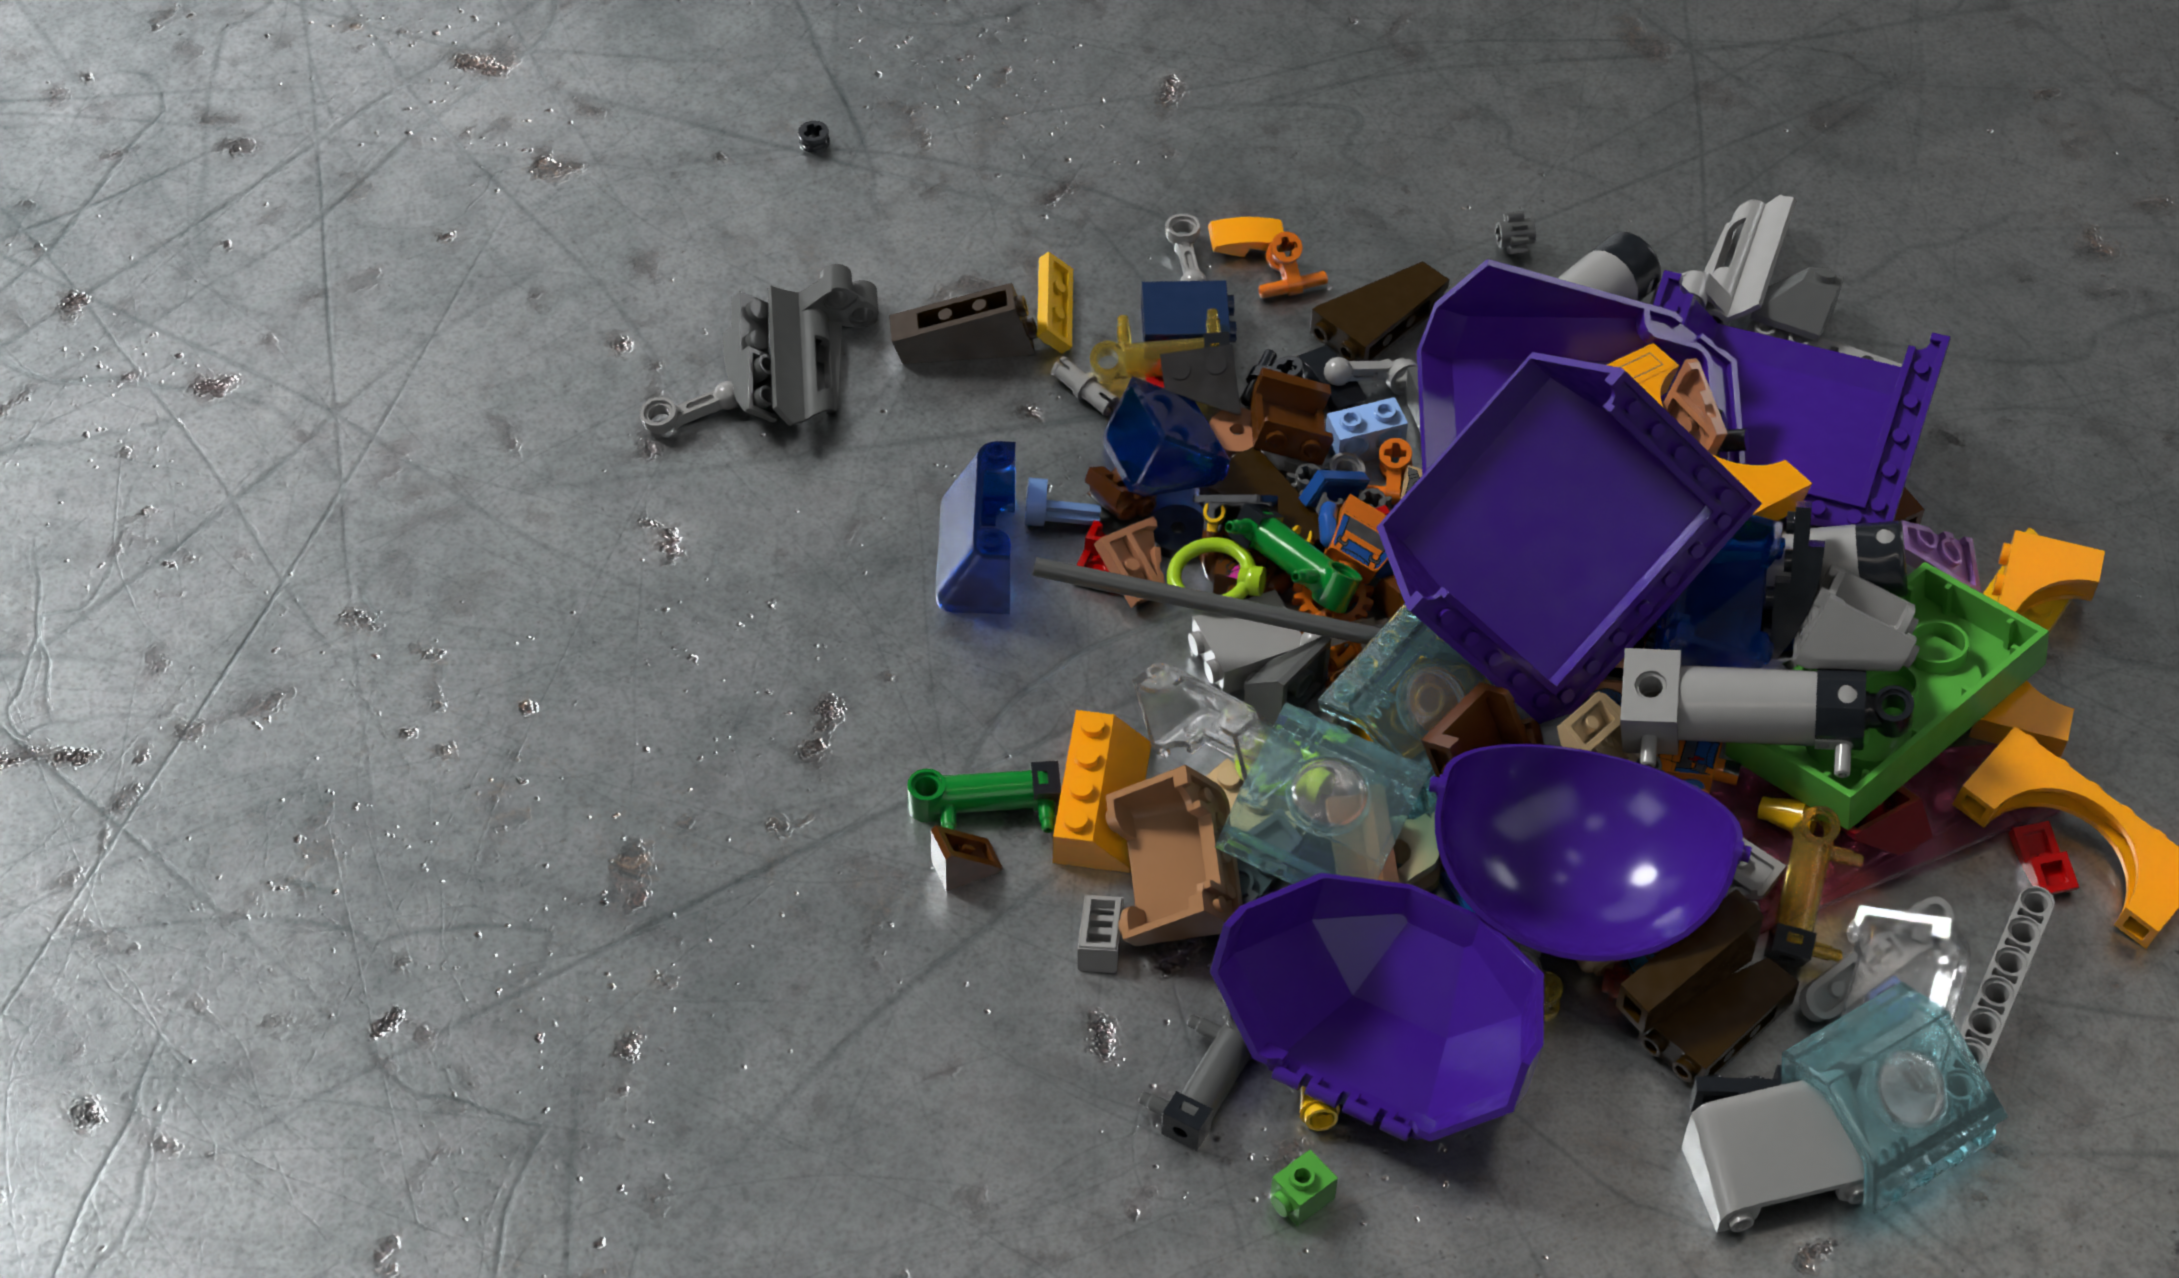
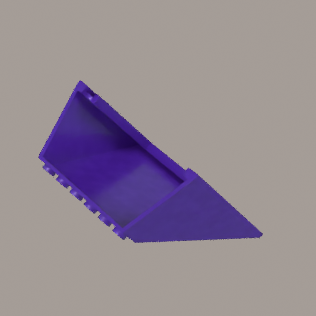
M1664 270L1653 305L1675 311L1683 318L1681 323L1694 334L1699 336L1703 333L1718 348L1724 349L1737 359L1743 429L1747 428L1749 433V450L1745 451L1746 465H1769L1786 459L1812 482L1804 501L1812 502V527L1894 521L1951 337L1932 332L1930 344L1926 348L1917 350L1915 346L1908 345L1902 367L1718 324L1695 299L1694 295L1690 294L1682 285V274Z
M1532 352L1376 528L1406 608L1495 686L1507 689L1514 697L1515 703L1541 724L1567 714L1571 715L1624 658L1625 648L1634 647L1762 503L1624 369Z

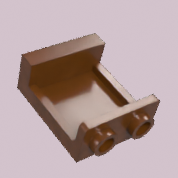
M1262 367L1250 394L1253 448L1322 466L1334 441L1333 434L1325 431L1324 408L1331 395L1330 385Z
M1483 682L1478 683L1421 739L1436 777H1440V774H1443L1446 765L1454 757L1469 750L1494 745L1530 744L1526 728L1521 722L1514 704V697L1507 689Z

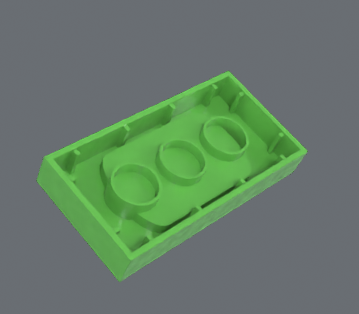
M1924 562L1907 576L1908 594L1900 597L1915 605L1913 617L1919 620L1912 634L1917 639L1915 645L1920 647L1915 660L1909 668L1902 666L1898 672L1866 671V691L1878 693L1879 690L1886 686L1896 685L1905 688L1913 696V723L1906 734L1901 737L1890 738L1883 736L1876 729L1864 730L1863 750H1851L1850 775L1845 778L1837 777L1834 774L1835 750L1815 749V746L1726 742L1725 755L1736 762L1742 763V766L1762 777L1767 782H1770L1849 831L2046 664L2049 630ZM1797 665L1793 669H1791L1818 671V669H1806L1800 665ZM1894 707L1884 710L1885 713L1892 716L1903 713L1900 709Z

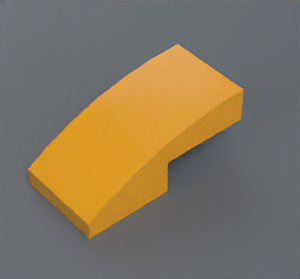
M1233 217L1211 221L1208 225L1213 252L1245 257L1250 248L1267 251L1273 238L1277 234L1284 232L1282 220L1265 217ZM1282 246L1279 247L1278 252H1283Z

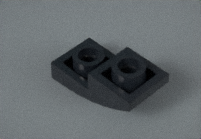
M1327 345L1297 356L1303 363L1305 379L1330 385L1331 395L1327 406L1331 413L1358 406L1367 399L1357 381H1348L1344 385L1335 386L1326 380L1324 376L1326 363L1334 357H1339Z

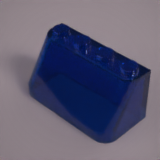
M1132 376L1103 434V445L1128 491L1142 497L1213 486L1218 481H1222L1228 473L1230 458L1196 402Z

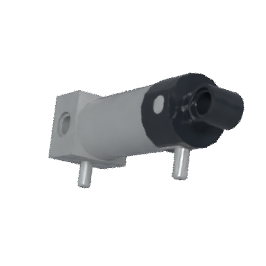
M1625 648L1620 717L1623 753H1640V764L1651 768L1656 766V754L1678 755L1679 740L1815 746V749L1835 750L1834 774L1837 777L1845 778L1850 775L1851 750H1863L1864 730L1876 729L1883 736L1896 738L1906 734L1912 727L1914 699L1911 693L1905 688L1896 685L1886 686L1879 690L1878 693H1870V691H1866V671L1681 665V650ZM1894 707L1900 709L1903 713L1892 716L1885 713L1884 710Z

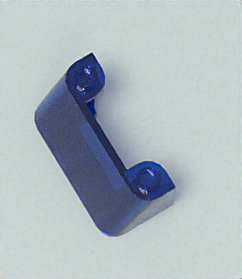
M994 441L984 444L942 497L936 574V601L939 607L947 612L1010 615V538L1000 529L981 528V526H996L997 516L1006 509L1007 513H1015L1016 442Z
M1752 514L1657 620L1653 649L1681 650V665L1762 668L1764 665H1767L1772 658L1774 644L1769 641L1768 633L1760 631L1767 569L1775 560H1780L1785 549V538L1781 537L1783 522Z

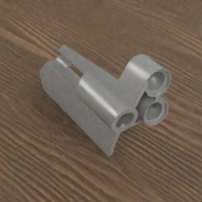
M1779 195L1767 204L1753 199L1740 205L1734 212L1732 220L1726 223L1704 272L1691 270L1682 273V285L1690 294L1694 295L1695 299L1718 324L1729 326L1730 321L1748 315L1762 307L1797 202L1794 197ZM1744 223L1729 267H1724L1737 227ZM1659 284L1657 288L1654 290L1652 299L1650 301L1651 305H1653Z

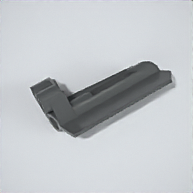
M832 264L824 267L820 273V279L799 293L773 286L768 288L773 410L789 426L806 422L822 412H826L827 415L838 410L842 326L855 328L870 327L878 321L879 310L876 286L866 280L852 282L851 270L842 264ZM816 362L824 363L825 389L818 391Z

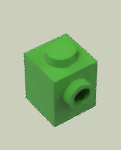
M1310 1149L1272 1177L1270 1201L1274 1209L1281 1216H1288L1296 1226H1299L1335 1199L1338 1177Z

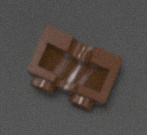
M1131 464L1116 465L1112 471H1109L1104 466L1089 467L1085 477V483L1090 486L1087 495L1115 517L1124 521L1135 518L1138 515L1142 518L1150 515L1157 504L1155 498L1162 489Z

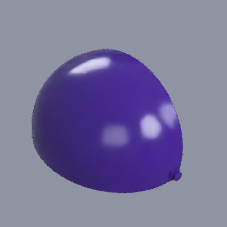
M1505 744L1469 750L1454 757L1446 765L1440 777L1431 776L1428 792L1436 793L1435 797H1437L1435 808L1437 848L1450 881L1460 896L1475 913L1505 936L1539 952L1562 958L1597 962L1618 961L1651 954L1677 943L1699 928L1716 911L1733 882L1737 865L1740 864V861L1749 863L1752 850L1751 846L1744 845L1742 828L1734 814L1703 790L1649 766L1582 749L1537 744Z

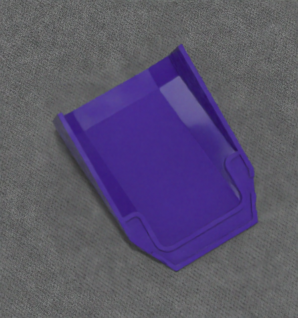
M1486 259L1435 302L1417 349L1422 475L1532 352L1607 365L1654 343L1679 365L1668 391L1661 395L1662 404L1685 360L1696 358L1701 364L1716 405L1719 409L1723 410L1730 429H1743L1737 359L1724 349L1718 348L1703 333L1699 336L1694 334L1681 323L1683 318L1675 311ZM1745 451L1728 452V461L1746 464Z

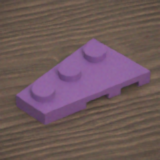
M1901 520L1906 563L1917 569L1926 562L1981 593L1973 538L1964 536L1958 540L1954 538L1951 532L1943 531L1938 535L1934 534L1927 526Z

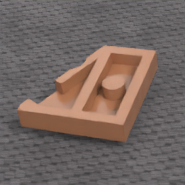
M1696 358L1687 359L1682 365L1662 405L1712 455L1716 456L1727 435V430L1700 362Z
M1154 516L1101 537L1094 544L1109 572L1165 583L1164 574L1160 569L1162 561L1160 547H1155L1153 531L1157 528V521ZM1124 595L1131 608L1149 601Z

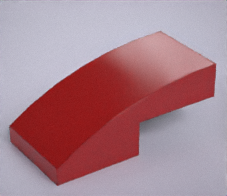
M2050 821L2011 829L2008 833L2019 862L2032 886L2043 887L2052 895L2074 891L2079 888L2067 851L2060 852Z

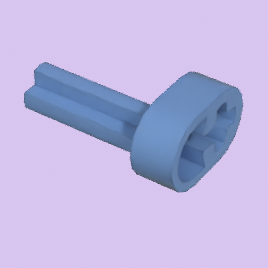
M1028 478L1025 525L1044 527L1045 521L1092 525L1094 520L1100 521V505L1047 500L1048 479Z

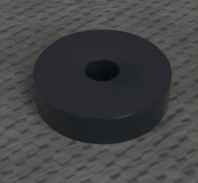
M1169 505L1153 514L1157 521V528L1153 531L1155 547H1160L1161 556L1172 559L1181 548L1193 541L1202 539L1204 516L1196 509L1186 505Z

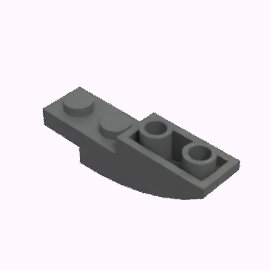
M739 291L731 297V328L723 333V353L728 381L732 382L733 394L745 412L774 423L778 420V414L773 410L768 302Z

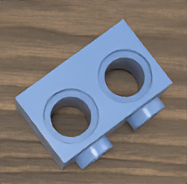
M1395 397L1328 413L1325 431L1332 433L1334 438L1329 449L1331 458L1338 453L1348 452L1355 454L1363 462L1379 458V449L1386 440L1401 438L1406 441L1408 422Z

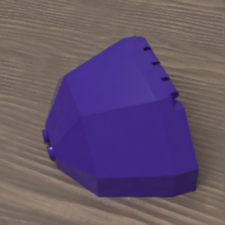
M1319 873L1239 906L1223 924L1210 973L1252 1058L1265 1064L1268 1070L1273 1072L1271 1079L1297 1091L1301 1086L1306 1087L1305 1095L1333 1108H1336L1340 1103L1344 1105L1342 1112L1371 1126L1378 1121L1381 1123L1380 1130L1405 1142L1410 1137L1417 1140L1425 1139L1431 1142L1512 1113L1527 1093L1544 1045V973L1501 932L1489 925L1478 914L1412 884Z

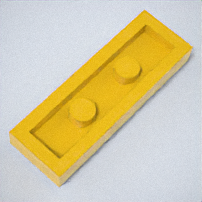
M1047 252L1039 258L1037 337L1043 343L1050 345L1063 354L1072 348L1073 268L1051 252Z

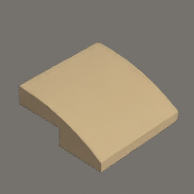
M1600 691L1557 726L1562 747L1602 753L1633 762L1637 760L1633 753H1623L1622 739L1615 731L1621 725L1620 716Z

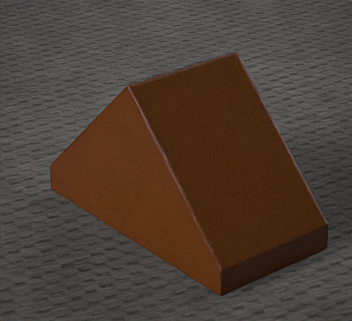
M938 825L931 829V862L946 892L998 874L1003 869L988 838Z

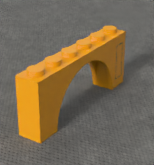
M1654 343L1607 364L1608 366L1624 369L1662 407L1661 395L1668 391L1679 368V365ZM1714 456L1762 503L1735 533L1741 540L1786 517L1788 511H1796V502L1804 501L1812 485V482L1786 459L1769 465H1746Z
M2015 530L2011 543H2003L1998 564L2005 565L2003 574L1997 573L1992 595L1998 596V603L2020 615H2023L2037 605L2053 600L2081 599L2092 601L2099 584L2105 551ZM2026 680L1970 728L1969 737L2000 744L2016 726L2024 733L2033 736L2040 745L2052 754L2061 758L2068 742L2074 708L2064 706L2049 699Z
M2016 726L1965 782L1952 805L1983 828L2003 813L2023 807H2047L2061 810L2084 820L2094 827L2113 847L2125 874V902L2114 926L2145 949L2149 947L2179 910V846L2169 840L2162 831L2153 828L2139 818L2131 808L2120 804L2105 793L2097 783L2089 781L2071 768L2066 760L2052 754L2040 745L2033 736L2024 733Z

